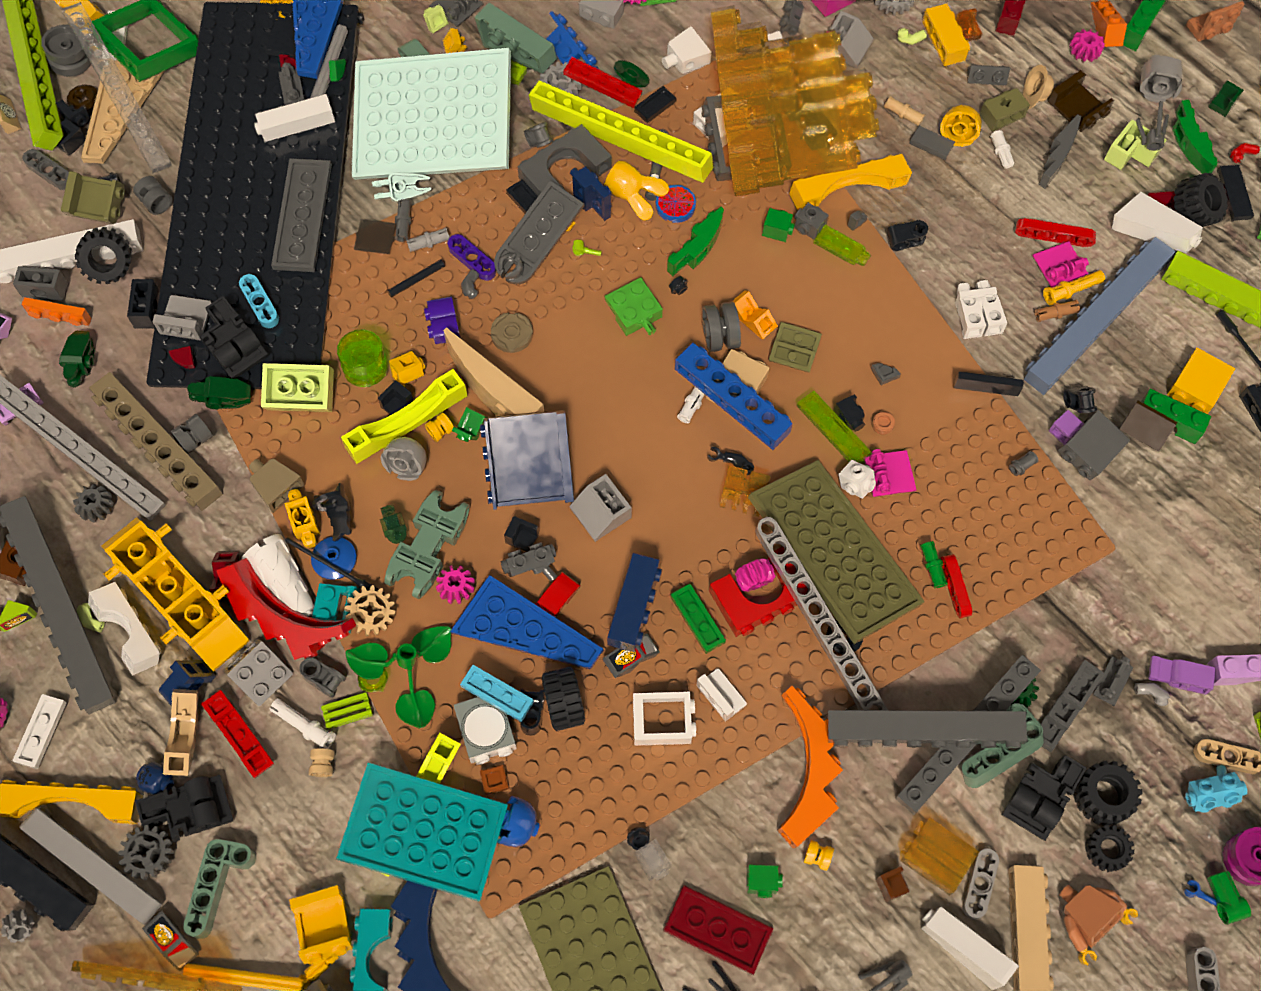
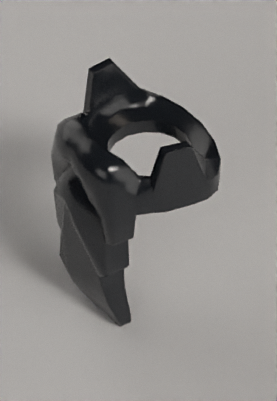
M339 483L336 490L321 496L315 495L312 506L316 510L327 512L333 527V541H338L344 535H350L352 533L349 512L351 504L345 495L343 484Z

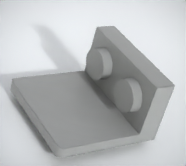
M171 295L165 314H155L152 322L160 334L201 340L200 335L204 333L209 317L205 307L210 305L211 301Z
M256 639L223 670L258 706H261L293 674L259 639Z

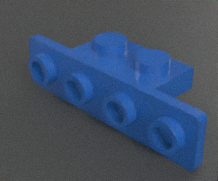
M551 11L549 14L558 27L546 40L554 45L556 56L562 64L565 62L568 64L571 57L576 59L582 57L588 65L599 69L596 65L598 62L591 53L588 54L586 52L587 46L581 40L578 41L576 38L577 33L572 27L566 25L568 22L561 13L557 15Z

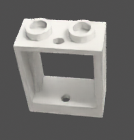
M690 692L633 693L634 746L691 744L692 737H696V722H691V713H695V700L690 699ZM684 702L685 733L644 734L643 703Z

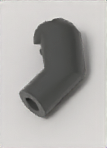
M473 269L470 270L461 283L462 292L469 299H474L478 294V291L474 288V282L479 277V274Z

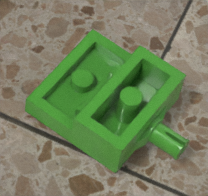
M641 277L605 296L606 303L616 316V322L626 336L643 327L648 335L656 332L651 323L662 318L663 308Z

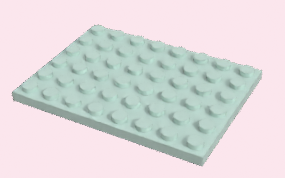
M509 48L356 61L352 178L355 180L387 178L391 173L429 175L509 169L511 50Z

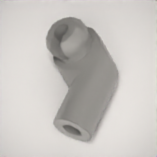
M1135 683L1134 685L1136 695H1152L1156 697L1155 703L1159 706H1166L1168 704L1169 693L1157 684Z

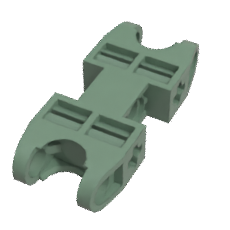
M434 490L422 503L413 519L415 528L419 530L411 546L402 542L399 543L390 559L384 582L389 586H393L396 581L405 576L413 577L415 579L414 584L416 585L412 596L417 599H421L433 586L443 568L441 560L437 559L436 556L444 542L455 546L465 528L470 511V505L462 502L459 507L452 511L446 512L441 510V505L439 504L443 493L439 490Z

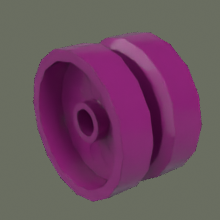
M1253 827L1232 836L1226 842L1223 850V863L1227 871L1230 872L1236 881L1246 886L1261 885V827Z

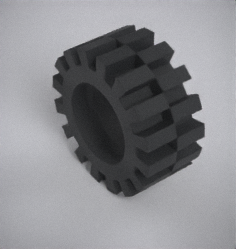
M1105 825L1098 828L1089 835L1090 838L1086 841L1088 846L1085 847V850L1089 852L1088 859H1092L1094 861L1092 865H1098L1101 871L1107 870V872H1112L1126 867L1133 859L1131 855L1135 853V850L1131 849L1134 846V842H1129L1128 840L1131 836L1129 834L1125 835L1123 833L1125 830L1122 828L1117 829L1115 825L1110 827ZM1106 839L1114 841L1118 846V854L1114 858L1107 857L1102 852L1101 844Z

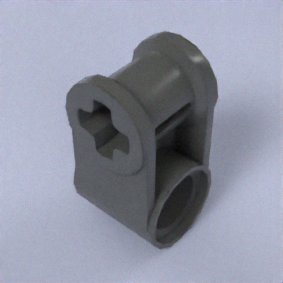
M546 122L524 130L525 138L530 147L538 148L553 142V138H550L546 128Z
M314 658L304 659L300 664L299 670L304 680L330 698L335 696L334 692L339 684L346 680L341 673ZM309 667H317L315 674H306Z

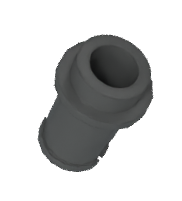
M1029 451L1018 460L1014 459L1011 461L1009 469L1013 475L1022 476L1025 474V470L1038 463V457L1033 451Z

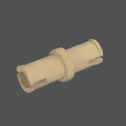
M891 96L884 108L898 114L899 118H905L917 126L921 124L925 117L924 114L912 109L909 104H903Z

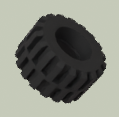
M1203 173L1183 179L1177 184L1174 192V207L1177 213L1201 227L1216 224L1223 220L1228 208V197L1226 196V189L1223 187L1222 181H1219L1216 175L1214 176L1213 173Z
M97 227L93 228L91 232H86L80 239L75 250L76 266L81 268L80 273L83 276L85 274L88 275V280L92 281V279H95L97 284H101L102 281H105V284H110L111 281L117 282L120 277L123 278L126 275L132 261V247H129L128 239H123L124 235L121 232L118 235L113 228L109 231L107 227H102L100 230ZM96 246H106L115 253L117 260L111 265H102L94 260L91 250Z
M572 667L543 673L542 683L554 730L559 731L584 725L583 704L575 671Z
M1106 760L1092 765L1084 772L1074 790L1078 793L1074 799L1075 802L1080 803L1079 811L1084 810L1086 812L1084 817L1087 819L1094 818L1093 823L1095 824L1103 822V826L1116 825L1131 817L1138 810L1137 806L1141 805L1142 799L1138 798L1142 795V789L1137 787L1141 783L1139 779L1135 780L1133 778L1135 773L1132 770L1128 772L1126 770L1127 766L1124 764L1118 766L1116 761H1111L1108 764ZM1099 781L1107 782L1116 789L1118 793V803L1116 806L1109 805L1100 798L1097 792Z

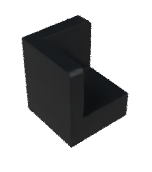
M65 119L60 123L65 134L56 147L68 156H71L85 143L86 138L79 127Z
M396 380L378 397L380 407L389 415L398 412L414 401L412 393Z
M513 516L504 534L505 543L528 552L530 551L529 546L534 545L539 536V528L535 524Z

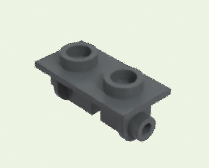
M787 0L783 6L784 15L779 22L781 34L784 31H787L792 36L798 33L804 9L802 1Z
M284 63L281 68L282 72H279V78L286 106L303 101L304 95L297 70L290 63Z
M972 64L968 66L967 72L969 76L967 83L1006 86L1010 67Z
M1112 656L1104 671L1105 674L1098 683L1093 695L1115 706L1134 668L1130 665V659L1124 656L1121 659H1117Z

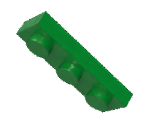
M691 584L670 595V598L705 654L726 643L724 636Z

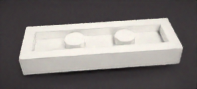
M44 694L41 695L12 760L13 762L38 770L67 702Z

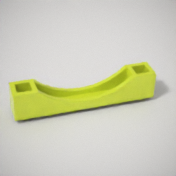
M454 369L435 379L419 397L398 412L379 421L360 425L343 435L341 439L346 450L356 464L360 463L386 447L393 439L404 436L466 398L465 384Z
M439 733L416 777L440 784L461 744Z

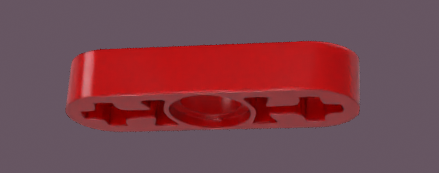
M954 554L942 556L941 560L944 564L942 568L948 582L947 586L958 618L972 616V605L957 558Z

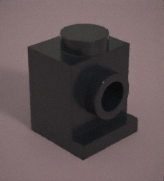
M855 394L837 402L833 412L846 433L852 430L855 432L859 431L865 426L863 421L865 414L862 407L855 403L857 399Z

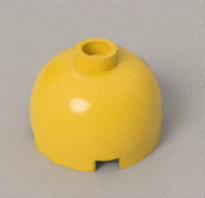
M969 105L952 107L942 119L940 127L942 136L955 141L954 146L964 147L971 145L981 132L982 120L980 114Z

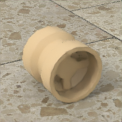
M312 749L310 751V758L314 762L309 767V775L314 777L332 776L333 767L331 766V761L334 759V751L330 749Z

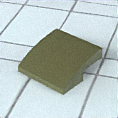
M781 322L769 361L810 373L822 334Z

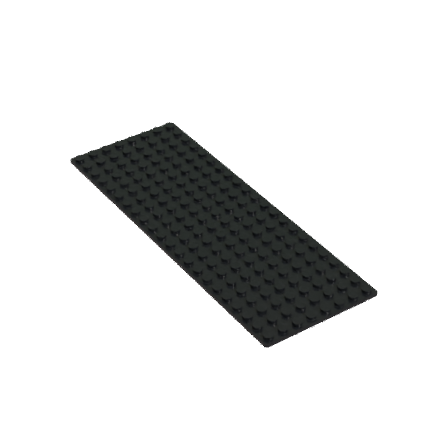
M205 2L203 5L157 315L165 314L171 295L211 301V303L224 296L235 312L239 314L240 319L242 318L245 325L252 330L268 354L266 359L236 378L250 385V389H262L263 363L321 365L359 12L357 5H342L330 40L331 43L338 25L347 27L348 32L338 59H345L344 74L339 81L330 80L325 92L335 122L267 142L264 141L262 134H257L254 123L258 121L255 114L282 107L285 104L279 78V72H282L279 56L266 54L265 48L275 19L294 23L293 3ZM279 11L285 18L279 16ZM300 76L304 100L310 99L317 79ZM289 159L330 161L332 165L315 272L273 270L271 266ZM252 274L257 277L279 316V322L275 327L265 328L260 324L239 286V280L242 276ZM247 283V286L250 288L251 292L255 291L253 285L251 283ZM258 297L254 300L253 304L261 305L265 299ZM267 310L263 311L267 320H270L271 316H269ZM210 316L208 317L204 333L216 326ZM154 327L146 380L149 387L187 388L191 383H205V379L209 376L230 378L202 340L163 335ZM190 346L193 352L195 368L187 369L178 365L171 358L169 351Z

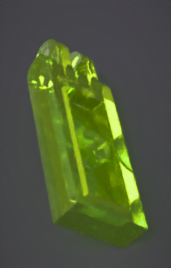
M826 224L814 241V244L852 265L857 263L865 266L867 260L871 257V254L865 251L866 247Z

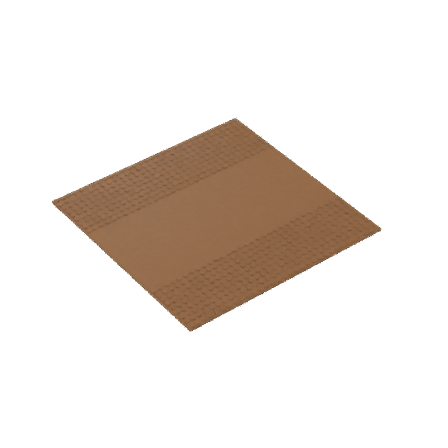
M737 50L663 85L677 98L676 103L649 123L640 118L634 112V108L626 104L611 111L656 130L665 129L669 135L708 151L709 139L693 124L694 112L702 107L701 105L704 104L706 97L717 96L728 87H731L740 94L771 91V89L741 50ZM659 88L641 96L636 105H638L640 102H642L644 99H646ZM765 104L752 105L756 110L755 124L722 147L726 167L776 162ZM782 108L781 113L792 164L787 174L717 181L716 174L712 170L702 183L662 166L660 179L664 180L668 186L682 185L694 193L696 209L691 218L680 223H672V221L662 219L655 207L656 200L650 201L646 199V191L641 189L638 194L653 209L652 217L648 220H642L636 215L628 201L611 195V217L604 221L593 208L586 212L582 208L573 221L575 222L573 228L564 233L529 281L518 285L511 284L506 281L505 277L502 279L496 271V276L491 280L485 281L479 277L474 282V288L478 291V294L474 299L464 296L461 288V283L470 272V269L449 252L448 241L432 245V248L425 247L410 253L407 241L399 242L395 240V217L397 213L335 242L321 365H328L334 369L332 412L266 410L261 407L262 389H250L251 403L236 409L217 410L248 469L255 459H259L264 465L270 459H275L301 477L304 486L299 491L302 497H307L320 533L315 535L316 545L326 538L333 537V527L327 512L313 508L314 496H321L336 490L339 483L343 484L345 495L351 504L349 512L352 533L344 535L342 538L348 540L354 546L357 555L356 564L349 574L359 579H366L367 582L379 589L383 588L384 595L390 594L387 601L394 602V606L390 610L395 611V615L389 616L393 620L392 623H385L386 631L379 628L378 635L375 636L373 631H370L369 635L365 636L364 630L357 634L358 627H354L350 635L339 639L345 652L362 644L377 643L386 649L388 653L386 662H388L393 657V654L397 653L398 648L402 644H411L417 633L440 626H448L452 629L489 575L536 604L554 580L550 582L542 572L534 574L533 570L509 577L508 573L504 574L500 561L508 559L509 553L520 550L505 543L504 534L513 516L538 526L539 536L535 544L541 542L543 546L553 544L556 557H554L555 562L551 563L549 567L555 572L557 577L564 572L581 585L556 618L603 648L604 651L592 669L451 633V649L446 659L439 663H429L422 656L416 657V663L412 667L414 692L416 693L420 690L428 691L435 703L434 715L427 726L420 729L404 723L396 714L395 707L398 698L404 694H410L408 671L401 668L397 660L389 667H383V675L378 679L368 680L359 677L411 776L416 777L436 738L441 733L461 744L440 782L441 785L507 804V810L511 806V804L507 803L511 796L521 798L534 807L537 815L536 822L540 823L537 835L535 837L531 836L526 844L519 847L505 846L499 843L496 845L482 897L479 901L485 915L489 919L498 916L628 839L627 835L632 829L637 827L647 828L801 737L800 726L792 710L781 696L791 686L795 689H800L804 693L806 702L811 707L815 706L821 712L823 720L828 718V710H847L855 705L854 700L798 605L787 615H782V613L774 617L775 620L768 625L763 626L760 624L754 627L755 630L746 636L741 634L735 637L709 593L710 584L728 574H731L738 586L735 576L738 568L755 560H768L769 556L755 532L757 524L763 518L748 499L752 492L819 460L925 601L920 607L864 638L861 647L854 652L877 691L1103 559L1115 550V545L1002 395L954 388V381L959 371L986 374L870 220L867 218L866 222L853 231L848 227L850 215L861 209L845 187L829 194L818 206L822 211L829 214L827 226L816 240L801 234L795 227L792 236L788 235L786 242L762 236L769 208L793 214L792 223H796L795 215L798 210L789 195L794 181L800 178L813 177L819 173L832 172L817 150H811L801 136L803 134L802 130L795 121H790ZM567 131V132H565V133H563V134H561V135H559V136L553 138V141L556 140V139H560L561 137H563L564 135H566L569 131ZM593 136L612 156V167L618 161H625L635 167L643 176L650 177L651 160ZM552 142L538 148L534 147L509 159V169L486 170L410 206L411 224L409 225L408 239L424 235V232L427 231L431 233L446 227L449 238L456 234L462 235L494 262L496 253L525 215L506 194V189L520 181L517 166L522 161L534 156L539 150L551 145ZM562 159L550 167L549 173L565 191L573 195V181L570 171L573 168H577L579 171L585 166L574 159ZM611 169L598 177L599 182L603 186ZM720 207L724 208L721 230L709 254L696 268L692 269L687 264L677 274L671 276L667 272L669 256L674 252L680 251L684 244L691 240V230L697 223L703 222L711 211H716ZM574 240H582L584 247L602 251L601 256L588 253L576 256L572 248ZM461 243L459 245L454 244V247L459 246L462 249ZM469 254L466 259L468 261H475L478 256ZM441 259L445 267L392 298L388 294V289ZM513 264L507 273L512 272L516 265ZM482 266L483 272L486 271V270H487L488 272L490 271V268H489V269H485V268ZM682 276L684 280H688V289L683 294L671 293L669 284L675 278ZM641 277L663 308L662 318L651 323L656 329L654 334L648 335L643 327L626 336L616 322V316L606 303L605 296ZM744 290L750 292L759 308L770 311L778 325L764 339H761L739 320L741 346L740 348L733 349L745 353L755 361H762L770 368L768 378L759 391L758 396L763 400L771 402L774 409L781 414L787 415L793 423L790 434L774 450L763 443L720 406L706 399V395H704L701 401L702 405L699 409H696L690 423H683L677 418L685 404V398L691 394L695 386L675 370V359L692 343L698 347H703L710 357L714 360H719L722 364L731 350H728L723 341L721 351H708L703 332L702 307L714 304L720 310L722 303L733 301ZM452 296L460 339L543 403L544 412L565 410L574 500L589 484L606 474L632 507V518L595 542L571 511L569 506L573 502L565 503V500L500 506L497 507V510H493V503H488L487 491L491 490V483L486 482L485 469L489 468L488 460L483 458V447L486 446V438H481L480 432L477 440L465 442L456 437L457 433L452 432L443 435L442 439L436 443L424 425L429 421L436 420L438 415L402 436L416 440L426 452L427 461L424 470L416 480L412 481L396 478L398 474L393 471L391 473L386 471L380 459L384 448L356 464L346 450L341 437L360 425L370 424L390 416L380 407L378 397L395 381L391 374L389 360L413 351L417 358L420 357L425 365L423 370L424 376L405 384V388L412 393L413 400L419 397L435 379L454 369L465 384L467 397L443 411L453 426H458L466 407L487 416V418L496 416L469 387L452 360L446 343L435 345L434 338H429L427 326H431L430 320L426 321L424 308H428L427 301ZM504 313H520L531 322L533 330L532 341L525 349L519 352H503L492 342L490 333L492 323ZM781 322L822 334L810 373L769 361ZM876 363H883V365L896 368L901 376L898 379L880 385L871 366ZM698 366V367H697V368L700 369V370H704V369H705V367H703V366ZM855 394L857 397L855 403L862 407L865 414L863 420L865 426L859 431L855 432L852 430L846 433L833 412L837 402ZM751 406L749 410H755V408ZM887 412L894 417L895 425L889 434L881 435L874 431L872 422L876 414ZM763 420L766 424L772 423L770 420ZM711 447H717L723 453L727 451L742 454L749 462L753 463L754 471L751 475H743L733 464L723 462L720 459L711 462L708 460L707 455H710L712 458L717 457L716 452L710 450ZM880 449L883 453L907 450L917 491L873 497L871 491L862 499L856 495H850L841 488L839 473L851 460L866 465L864 456L872 455L873 450ZM1033 451L1038 457V463L1025 470V474L1022 476L1013 475L1009 469L1011 461L1014 459L1018 460L1027 452ZM434 490H439L443 493L439 504L441 505L440 509L443 511H452L459 507L462 502L470 505L465 528L455 546L444 542L436 556L437 559L441 560L442 569L447 572L450 571L451 565L454 567V570H457L461 565L463 572L466 570L471 572L470 577L475 580V583L472 585L474 593H468L469 600L461 598V604H458L456 599H454L452 604L448 603L447 598L442 600L440 598L441 592L436 590V586L439 585L437 580H435L433 586L421 599L412 596L416 585L414 584L415 579L413 577L405 576L396 581L393 586L386 585L384 582L390 559L399 543L402 542L411 546L419 530L415 528L413 519L422 503ZM283 504L272 513L285 539L288 537L305 547L302 540H297L290 524L285 504ZM300 513L298 521H301L302 525H304V520L307 516ZM767 524L761 525V530L764 534H772V530ZM934 541L940 560L942 556L951 554L956 556L972 605V616L958 618L948 586L934 589L929 570L925 568L926 561L920 545ZM288 543L316 596L319 583L358 587L354 581L347 577L336 580L322 578L313 569L311 556ZM776 543L773 545V551L783 546ZM315 547L309 548L308 550L313 552ZM335 552L329 554V558L336 556ZM636 553L660 560L659 568L663 569L660 582H656L655 590L657 591L654 602L650 603L648 611H650L647 625L643 624L641 630L644 634L649 635L660 653L654 658L640 662L631 673L614 678L602 659L617 649L607 645V637L632 554ZM440 571L438 577H443L441 571ZM777 576L768 585L754 591H742L740 586H738L743 596L756 604L771 603L782 593L781 583ZM688 584H691L726 640L725 644L707 654L703 651L670 598L672 593ZM342 595L337 621L342 620L347 596ZM367 597L361 598L356 604L364 603ZM376 598L377 603L380 606H384L383 603ZM811 603L809 605V612L813 615H818L820 612L819 606ZM368 606L365 610L370 616L373 612H376L372 610L371 606ZM356 616V618H357L362 624H364V621L362 620V618H361L360 616ZM384 617L376 618L373 621V625L381 622ZM823 623L820 629L824 635H826L829 627L826 623ZM842 632L846 640L848 641L849 636L845 635L844 632ZM833 651L835 655L841 656L840 653ZM847 664L845 666V673L850 677L854 676L855 667ZM472 665L518 691L521 688H524L525 691H540V689H544L542 683L543 673L572 667L578 682L585 722L581 726L555 731L552 727L545 697L542 727L539 733L533 736L524 734L521 730L520 721L506 714L517 749L512 750L513 753L508 756L499 757L497 755L491 757L490 761L477 765L476 762L472 764L470 762L453 705L477 697L460 686ZM716 669H720L747 703L743 709L726 722L696 686L698 678L704 674L708 676ZM863 684L857 687L859 696L865 697L867 695V688ZM690 692V699L695 700V713H691V722H696V737H692L691 744L634 746L633 693ZM684 702L643 703L644 734L685 733ZM529 718L524 724L533 726L537 721ZM503 765L509 790L485 795L480 771Z

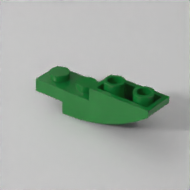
M1182 100L1175 112L1177 121L1172 128L1175 139L1183 154L1201 174L1212 173L1217 167V158L1212 150V141L1209 140L1207 132H1200V127L1195 120V110L1191 106L1190 100Z
M720 207L716 211H711L703 222L697 223L691 230V240H688L680 251L674 252L669 256L667 272L671 276L677 274L687 264L692 269L696 268L709 254L721 230L724 208Z

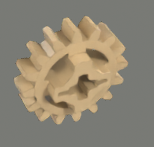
M371 585L369 591L362 586L361 593L356 590L353 591L354 599L348 597L347 602L351 606H345L344 611L350 614H347L345 619H354L356 627H358L357 634L364 630L365 636H368L370 631H373L376 636L379 633V628L386 631L385 623H392L393 620L389 616L395 615V611L390 610L394 606V602L387 601L390 594L382 595L383 588L376 592L374 591V585ZM367 597L364 603L356 604L361 598ZM376 598L379 599L384 606H380L377 603ZM368 606H371L372 610L376 611L371 616L365 611ZM356 616H360V617L362 618V620L364 621V624H362V623L356 618ZM384 617L381 622L373 625V621L376 618Z

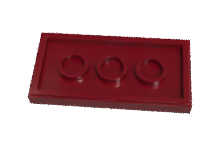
M684 885L663 932L746 973L754 975L774 928Z

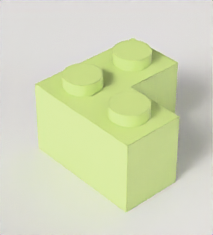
M1131 120L1113 142L1104 160L1122 170L1131 157L1149 167L1159 155L1161 149L1151 151L1147 149L1146 145H1142V138L1137 123ZM1143 126L1145 135L1147 136L1150 130Z

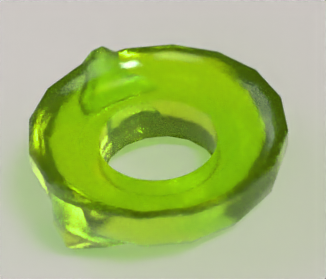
M383 667V675L380 677L379 682L374 685L368 684L367 679L358 676V686L360 689L370 693L383 692L388 681L386 669Z

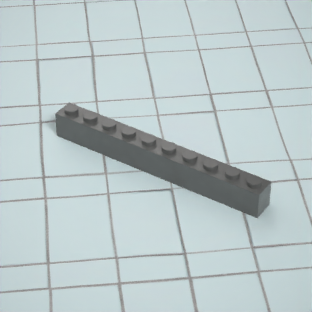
M26 496L0 505V524L3 528L7 527L10 533L6 535V538L11 548L16 547L18 554H15L14 557L19 567L24 566L26 574L23 575V578L28 587H33L35 594L31 596L36 607L41 606L44 614L40 615L43 625L45 628L50 627L52 634L49 635V639L54 648H59L61 655L57 656L61 667L63 669L67 667L70 675L66 679L70 688H76L79 696L75 697L79 709H85L88 715L116 703Z

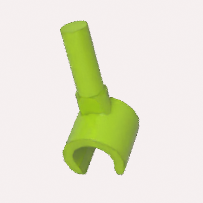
M574 240L572 248L576 256H581L584 253L601 256L602 251L584 247L582 240Z

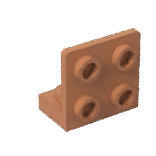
M1241 1L1225 8L1213 10L1189 19L1186 26L1198 42L1204 39H1211L1215 35L1227 33L1233 28L1245 4Z

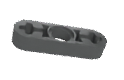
M36 149L27 150L23 154V161L30 170L57 189L65 190L69 174L66 169ZM46 167H53L49 173L43 172ZM57 175H59L60 178L65 180H58Z

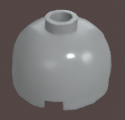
M408 437L393 439L384 448L380 458L387 472L391 473L393 471L398 474L396 478L406 481L416 480L422 474L427 461L426 452L422 445Z

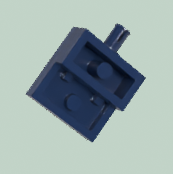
M586 166L579 171L577 168H573L570 171L573 181V196L584 203L583 209L585 212L593 208L606 221L611 217V191L606 185L603 186L599 182L597 175L593 171L590 172Z

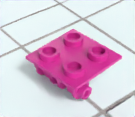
M1069 241L1032 255L1051 288L1057 286L1062 281L1070 282L1089 275L1086 270V266L1089 264L1088 259L1078 257Z
M880 449L872 451V455L864 456L865 464L874 470L876 485L872 490L873 497L917 491L907 450L883 453Z

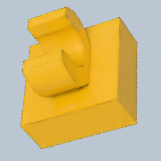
M450 28L445 36L443 44L446 53L464 52L467 46L462 45L465 38L459 36L458 29Z

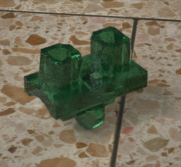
M393 504L380 508L383 516L380 519L385 538H388L394 544L403 542L406 538L407 528L401 512L396 513Z

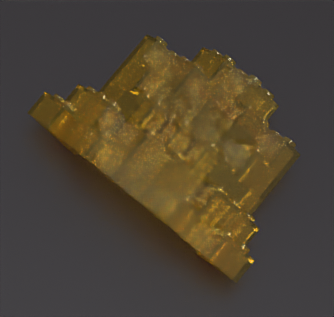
M735 5L711 9L722 111L735 197L760 193V188L784 185V180L857 169V162H861L858 146L853 141L877 137L876 131L880 130L878 118H874L877 102L874 95L870 93V87H873V79L870 72H867L865 68L846 71L845 58L838 52V46H841L840 33L836 34V30L832 29L768 41L766 25L762 26L761 21L737 25L741 23L739 9L735 10Z

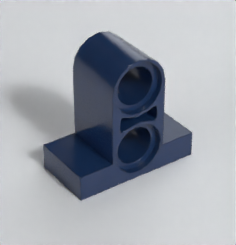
M177 660L170 666L173 673L161 685L159 693L172 707V692L174 689L198 690L203 683H211L216 675L203 660Z

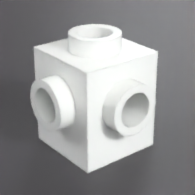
M851 460L839 473L841 488L850 495H856L862 499L876 485L874 470L854 460Z

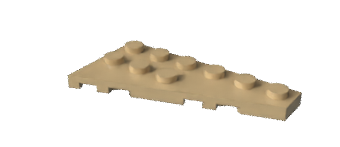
M118 60L105 61L81 156L83 162L104 164L164 71L139 82Z

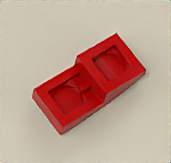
M562 572L535 605L556 618L581 585Z

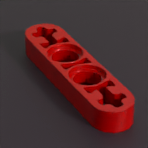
M1022 218L1016 222L1015 233L1021 237L1062 244L1069 241L1071 245L1080 247H1091L1096 243V231L1090 228Z

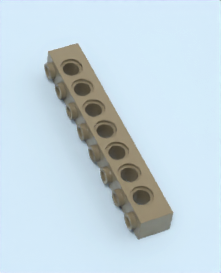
M111 372L89 387L94 394L91 397L92 400L99 407L103 405L106 408L105 414L112 421L116 419L119 422L118 428L125 435L129 433L133 437L130 439L138 449L143 448L146 451L144 453L145 457L152 464L156 462L159 465L158 471L165 478L169 476L173 480L171 482L172 486L179 493L183 491L187 495L184 498L193 508L197 506L203 511L223 495L211 478ZM167 454H171L168 458L163 459ZM185 468L181 473H177L178 470ZM198 483L196 487L190 488L192 484Z

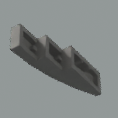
M1079 115L1060 132L1049 150L1051 154L1044 166L1046 171L1039 183L1044 189L1047 188L1058 174L1071 150L1081 119Z
M1084 660L1041 722L1044 739L1042 747L1050 753L1068 730L1105 674L1088 661ZM1033 734L1031 738L1037 737L1038 735Z

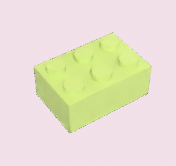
M263 363L261 407L266 410L332 412L334 369L328 365Z

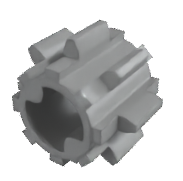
M19 909V911L12 910L9 915L2 918V936H7L8 940L16 943V941L23 942L25 938L30 937L33 933V916H28L27 912Z

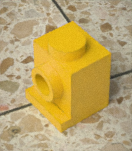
M413 351L389 360L393 379L404 387L406 383L424 376V362L420 357L417 358Z

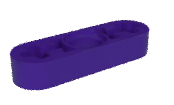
M456 234L448 239L449 252L467 268L475 270L479 274L480 279L488 281L496 276L494 262L465 237ZM461 243L462 249L459 246L454 247V244L459 245ZM469 254L478 256L475 261H468L466 259ZM482 266H483L485 269H489V268H490V271L488 272V271L486 270V271L483 272Z

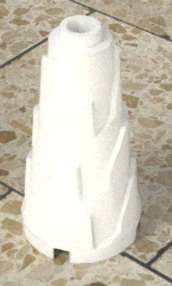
M281 534L269 536L263 539L264 544L259 546L256 543L246 551L242 559L247 558L255 574L264 586L279 601L292 610L312 617L314 604L308 593L309 589L298 572L299 568L292 558L290 548Z

